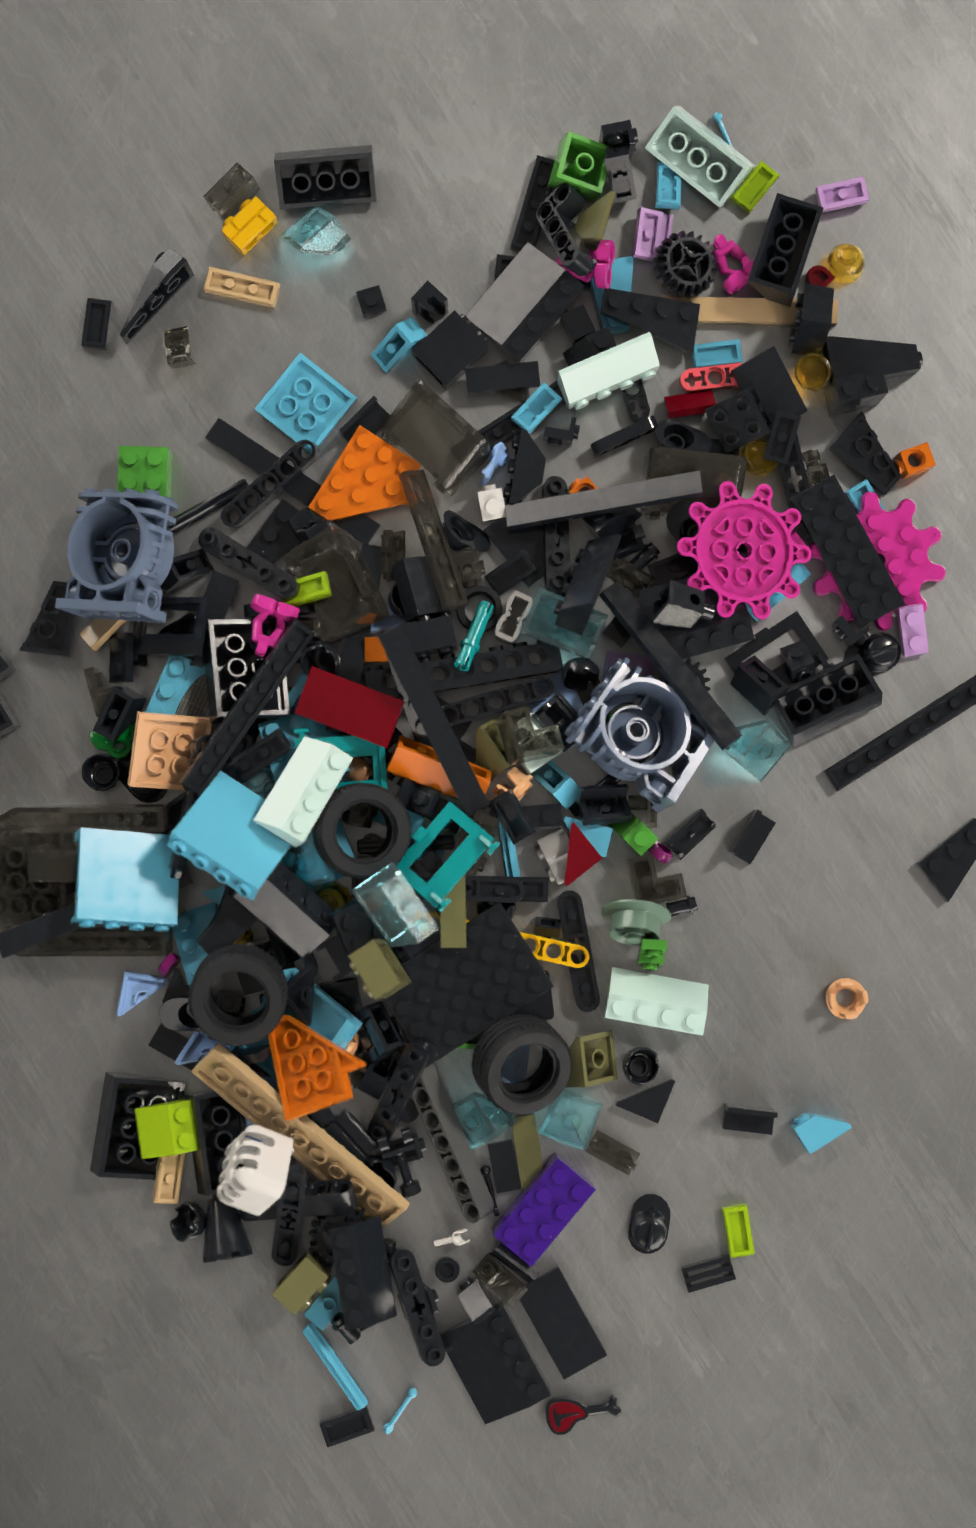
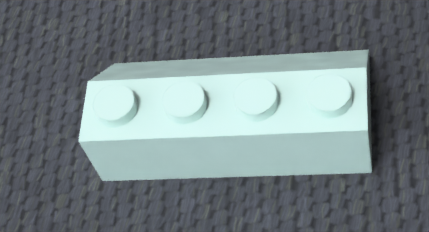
M681 106L672 107L645 147L646 150L719 208L740 187L755 166Z
M645 333L559 370L557 384L568 409L574 407L576 410L587 406L589 404L588 401L594 398L602 400L610 396L611 391L615 389L625 390L633 386V382L642 378L645 381L654 377L660 364L651 333Z
M304 736L253 821L294 847H298L305 841L353 758L332 744Z
M612 967L603 1016L609 1019L703 1036L708 1008L709 985Z

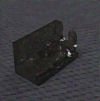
M236 162L203 198L207 201L210 208L214 212L217 211L222 220L225 221L229 216L234 217L240 211L241 204L245 200L251 199L260 188L254 177Z

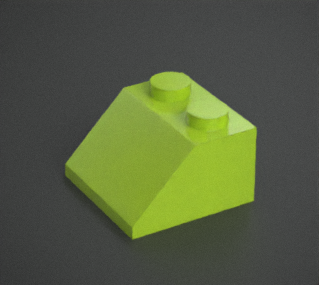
M180 1099L134 1109L141 1159L171 1156L198 1150L191 1100Z

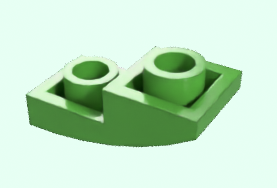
M642 939L638 951L637 966H643V970L656 971L657 967H662L664 964V953L667 951V940Z

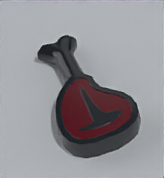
M611 1395L610 1399L605 1403L589 1406L576 1398L559 1396L550 1399L546 1404V1421L554 1434L564 1435L570 1432L577 1422L585 1420L589 1416L610 1413L618 1417L621 1413V1408L617 1405V1397L615 1395Z

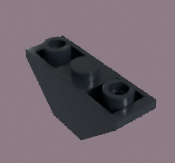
M523 429L518 431V435L514 434L512 440V449H515L514 459L509 460L507 472L511 474L510 483L505 484L503 495L504 498H507V504L516 503L541 485L543 481L546 458L527 430Z

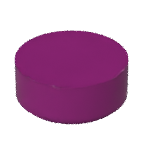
M658 841L648 849L657 860L665 864L673 857L669 848Z
M170 953L159 965L158 972L163 977L169 976L178 966L181 958L175 953Z

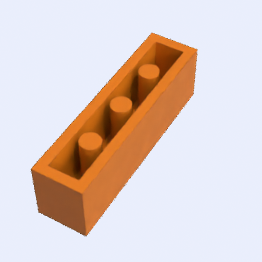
M400 735L389 759L387 771L392 772L397 777L413 780L421 786L436 789L443 795H451L458 798L434 748ZM469 762L485 794L491 783L492 771Z

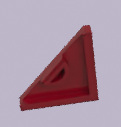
M574 822L570 828L564 881L566 887L602 859Z

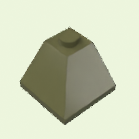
M613 191L607 193L578 216L577 223H573L587 250H597L598 245L603 240L615 196Z
M509 711L500 714L476 729V762L480 767L492 771L491 779L519 762L501 735L516 724Z
M612 1030L575 1038L569 1048L572 1068L570 1078L565 1087H589L618 1079Z

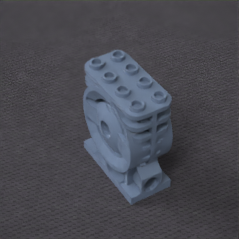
M85 488L84 492H79L78 498L87 503L86 506L76 507V513L80 515L71 528L67 542V560L73 576L67 581L65 598H56L55 608L89 619L165 623L167 613L160 611L163 592L160 586L171 569L174 557L173 533L168 526L175 525L176 519L168 514L169 511H177L178 504L171 497L160 496V492L156 490L146 489L145 493H140L133 489H125L124 492L104 489V492H99L96 489ZM137 523H138L140 527H137V526H134V525H130V524H137ZM111 575H112L113 577H115V578H118V580L115 581V580L111 577Z
M625 657L623 660L618 658L613 666L611 665L604 673L603 677L605 679L590 694L592 698L579 710L577 714L579 717L565 731L564 734L567 736L565 741L569 744L572 741L579 745L577 750L580 752L588 751L591 754L590 759L595 761L611 776L621 780L636 781L638 793L652 802L651 808L659 813L676 802L714 743V740L694 714L688 711L685 703L670 686L653 679L654 677L651 675L644 677L640 674L642 671L640 666L633 669L628 665L630 662L629 658ZM637 697L642 698L638 705L624 706L614 712L605 726V717L611 709L622 704H633ZM661 713L662 717L658 722L656 718ZM630 728L635 729L638 737H634L631 734ZM661 739L659 751L653 759L643 764L633 762L650 756L659 746ZM668 766L671 767L672 775L670 776L663 769Z

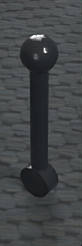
M485 1165L481 1168V1173L485 1175L487 1187L494 1202V1216H500L489 1175L491 1169Z

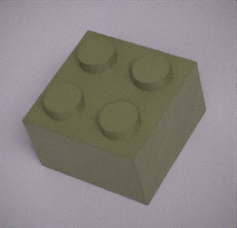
M373 939L349 955L352 961L350 967L365 982L363 988L370 998L374 997L375 1000L386 999L411 983V980L386 940Z
M312 1247L279 1280L272 1293L293 1315L298 1310L304 1312L312 1303L311 1299L314 1297V1293L317 1291L320 1294L329 1284V1280L332 1277L330 1275L332 1267L328 1266L329 1263L326 1260L321 1262V1256L319 1254L314 1255Z

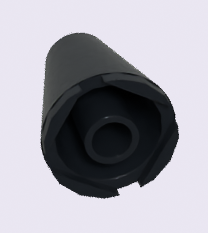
M217 1194L212 1195V1199L207 1200L203 1263L252 1255L253 1250L237 1208L221 1202Z

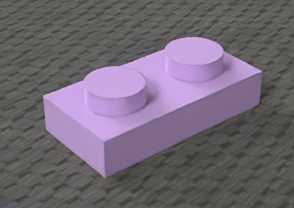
M864 176L818 186L815 189L818 204L824 207L822 213L865 204L869 201Z
M923 604L898 607L897 616L902 655L906 657L928 653Z

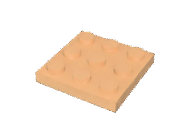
M137 711L128 785L130 787L185 790L179 781L186 773L187 766H191L188 764V761L192 760L189 758V744L196 737L210 735L212 726L210 718ZM202 742V743H201V745H200V749H201V750H202L203 747L205 746V744H206L205 742Z

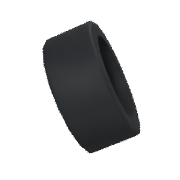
M477 585L469 587L462 592L457 600L460 608L456 611L458 620L464 628L469 630L472 621L466 616L465 605L473 596H485L490 599L494 606L493 615L488 620L484 632H489L496 627L497 622L501 618L503 609L501 599L494 590L487 586Z

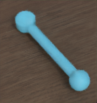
M716 112L713 115V120L718 123L725 142L733 148L722 122V114Z
M415 1388L408 1390V1396L391 1421L384 1425L383 1431L386 1434H390L393 1431V1425L412 1398L417 1396Z

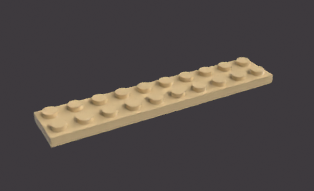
M219 1042L191 1071L254 1125L262 1126L292 1138L293 1149L295 1150L291 1156L321 1181L350 1180L358 1205L356 1210L359 1212L362 1207L365 1208L364 1217L380 1215L382 1228H384L408 1208L410 1203L400 1193L384 1182L381 1177L365 1166L362 1161L358 1160L343 1145L334 1140L324 1129L309 1119L307 1115L294 1120H285L280 1093Z

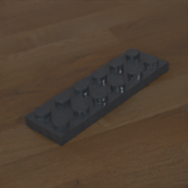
M835 475L790 498L794 508L800 512L804 527L860 628L905 604Z

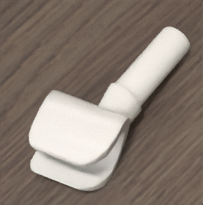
M462 1228L455 1231L452 1236L434 1240V1245L436 1247L454 1243L456 1246H461L468 1243L470 1239L463 1240L461 1238V1233L468 1230Z

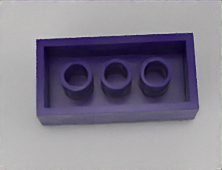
M555 1152L524 1192H521L492 1227L493 1236L532 1267L596 1189L592 1182Z

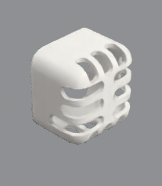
M259 1125L247 1127L227 1146L225 1151L226 1158L222 1163L224 1171L220 1174L219 1182L221 1184L217 1188L219 1200L226 1205L260 1216L283 1193L290 1158L295 1150L293 1149V1139ZM245 1136H251V1137L256 1138V1139H258V1140H261V1141H263V1142H258V1141L252 1140V1139H250V1138H247V1137H245ZM238 1164H243L246 1167L235 1169Z

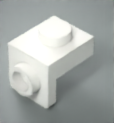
M495 484L482 486L481 492H477L482 521L506 517L502 488L496 489Z

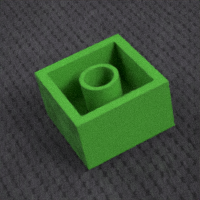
M568 131L559 141L548 186L556 189L559 185L568 183L585 196L586 201L593 202L603 190L607 174L604 157H606V149L610 146Z
M119 446L117 491L124 492L125 489H133L140 493H145L146 489L160 492V496L171 497L173 460L171 450L168 447Z

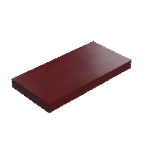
M312 666L294 713L388 748L405 701Z

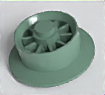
M624 899L612 901L604 905L601 911L603 918L610 922V937L619 943L640 946L642 939L659 940L660 927L668 924L671 920V913L668 909L659 904L644 900Z

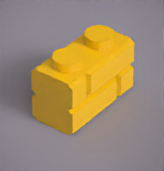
M256 196L252 200H245L239 208L240 212L235 217L229 216L222 224L221 232L224 238L242 256H245L278 223L275 214Z

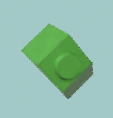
M633 813L631 822L607 824L610 828H613V831L638 856H642L658 840Z

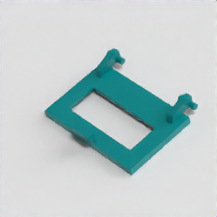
M309 728L294 729V734L299 735V739H294L295 750L302 741L304 734L309 733ZM353 735L312 738L332 744L351 757L372 755L373 780L339 782L336 788L351 783H370L387 789L384 747Z
M449 802L426 829L420 826L413 834L412 838L415 842L407 850L405 856L402 857V861L392 870L435 908L440 904L441 906L438 910L442 912L451 902L449 898L445 901L443 899L488 847L490 849L487 853L491 855L500 843L496 841L492 844L495 839L453 803ZM452 819L469 835L429 882L426 883L410 867Z

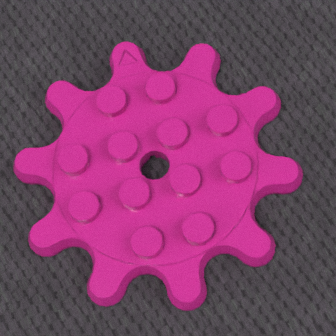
M725 481L719 486L720 503L716 508H709L701 502H694L689 507V516L697 523L698 533L694 537L680 539L676 546L679 554L690 556L697 563V571L688 579L687 586L700 590L713 589L718 596L716 610L721 617H730L734 613L737 604L745 602L749 604L753 615L757 619H766L771 612L769 599L773 593L779 592L789 599L796 598L800 593L799 584L791 577V568L796 563L808 562L812 556L808 546L796 544L791 538L792 529L801 521V514L795 508L787 509L782 513L774 511L771 506L773 491L767 484H760L756 487L751 498L744 499L739 496L737 488L732 482ZM741 544L748 548L749 553L746 558L742 557L737 551Z
M869 491L864 493L861 497V511L857 514V517L876 552L884 557L883 564L905 603L902 606L921 603L925 612L927 610V602L920 593L922 584L926 581L939 582L946 576L945 568L940 564L931 562L928 558L929 548L941 540L942 533L940 529L931 526L921 530L913 525L912 518L916 511V504L912 499H903L895 510L886 511L880 506L879 497L875 492ZM811 542L809 545L812 553L811 557L822 560L814 543ZM826 567L825 574L814 581L812 585L813 592L818 596H825L829 593L839 595L842 604L838 611V617L842 615L848 623H851L855 618ZM894 610L874 621L877 629L886 631L892 627Z

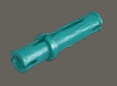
M487 601L479 602L464 640H461V649L454 662V666L456 668L459 666L458 669L461 671H468L470 669L473 657L480 649L479 642L494 609V606L492 604L489 606L490 603Z

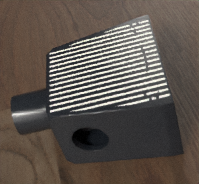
M670 580L653 600L651 623L691 628L700 618L712 620L715 607L705 604V593L703 590Z

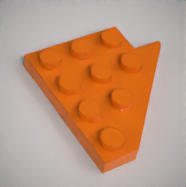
M359 425L308 509L330 522L424 501L427 496L410 486L421 464Z
M284 1015L278 1026L268 1035L285 1120H294L353 1098L348 1073L365 1067V1062L294 1017Z

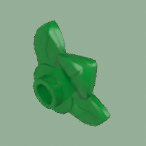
M136 721L115 742H111L95 731L89 732L90 740L98 750L107 751L115 759H122L131 751ZM122 743L123 745L120 749H115V744Z

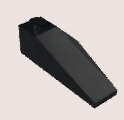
M170 248L166 252H161L156 257L155 264L152 266L120 332V336L126 344L194 276L188 261Z

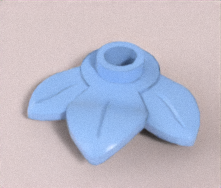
M502 442L493 447L488 458L490 463L482 470L484 475L480 483L482 486L492 479L497 468L505 466L509 460V448L504 446Z

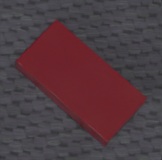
M712 389L664 397L668 418L705 413L708 407L716 404Z

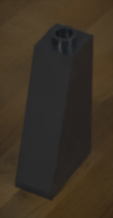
M828 336L822 350L829 385H831L834 379L882 368L885 380L914 375L923 365V357L921 352L917 350L916 344Z

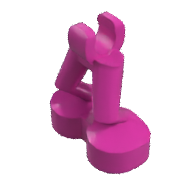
M719 234L714 238L713 247L716 249L714 257L718 259L717 266L720 275L728 276L723 284V288L730 296L747 284L754 260L750 261L748 255L734 240L728 242L723 234ZM730 253L739 260L743 268L741 270L728 269L727 254Z
M602 240L597 250L588 249L591 257L596 259L597 263L587 275L582 277L565 267L560 262L558 256L556 257V263L576 279L588 283L594 278L596 288H610L612 281L611 269L615 259V244L613 240Z
M254 594L250 607L259 614L252 621L251 640L257 644L255 655L264 657L267 647L273 649L285 632V622L291 623L293 619H297L300 609L283 602H276V600L260 594ZM268 615L276 618V629L269 637L263 635L262 623Z

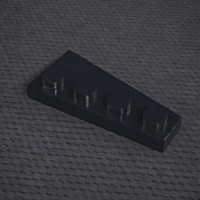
M611 288L603 290L601 315L628 327L637 328L644 334L650 332L652 336L664 340L663 342L669 345L680 347L690 354L694 351L700 304Z

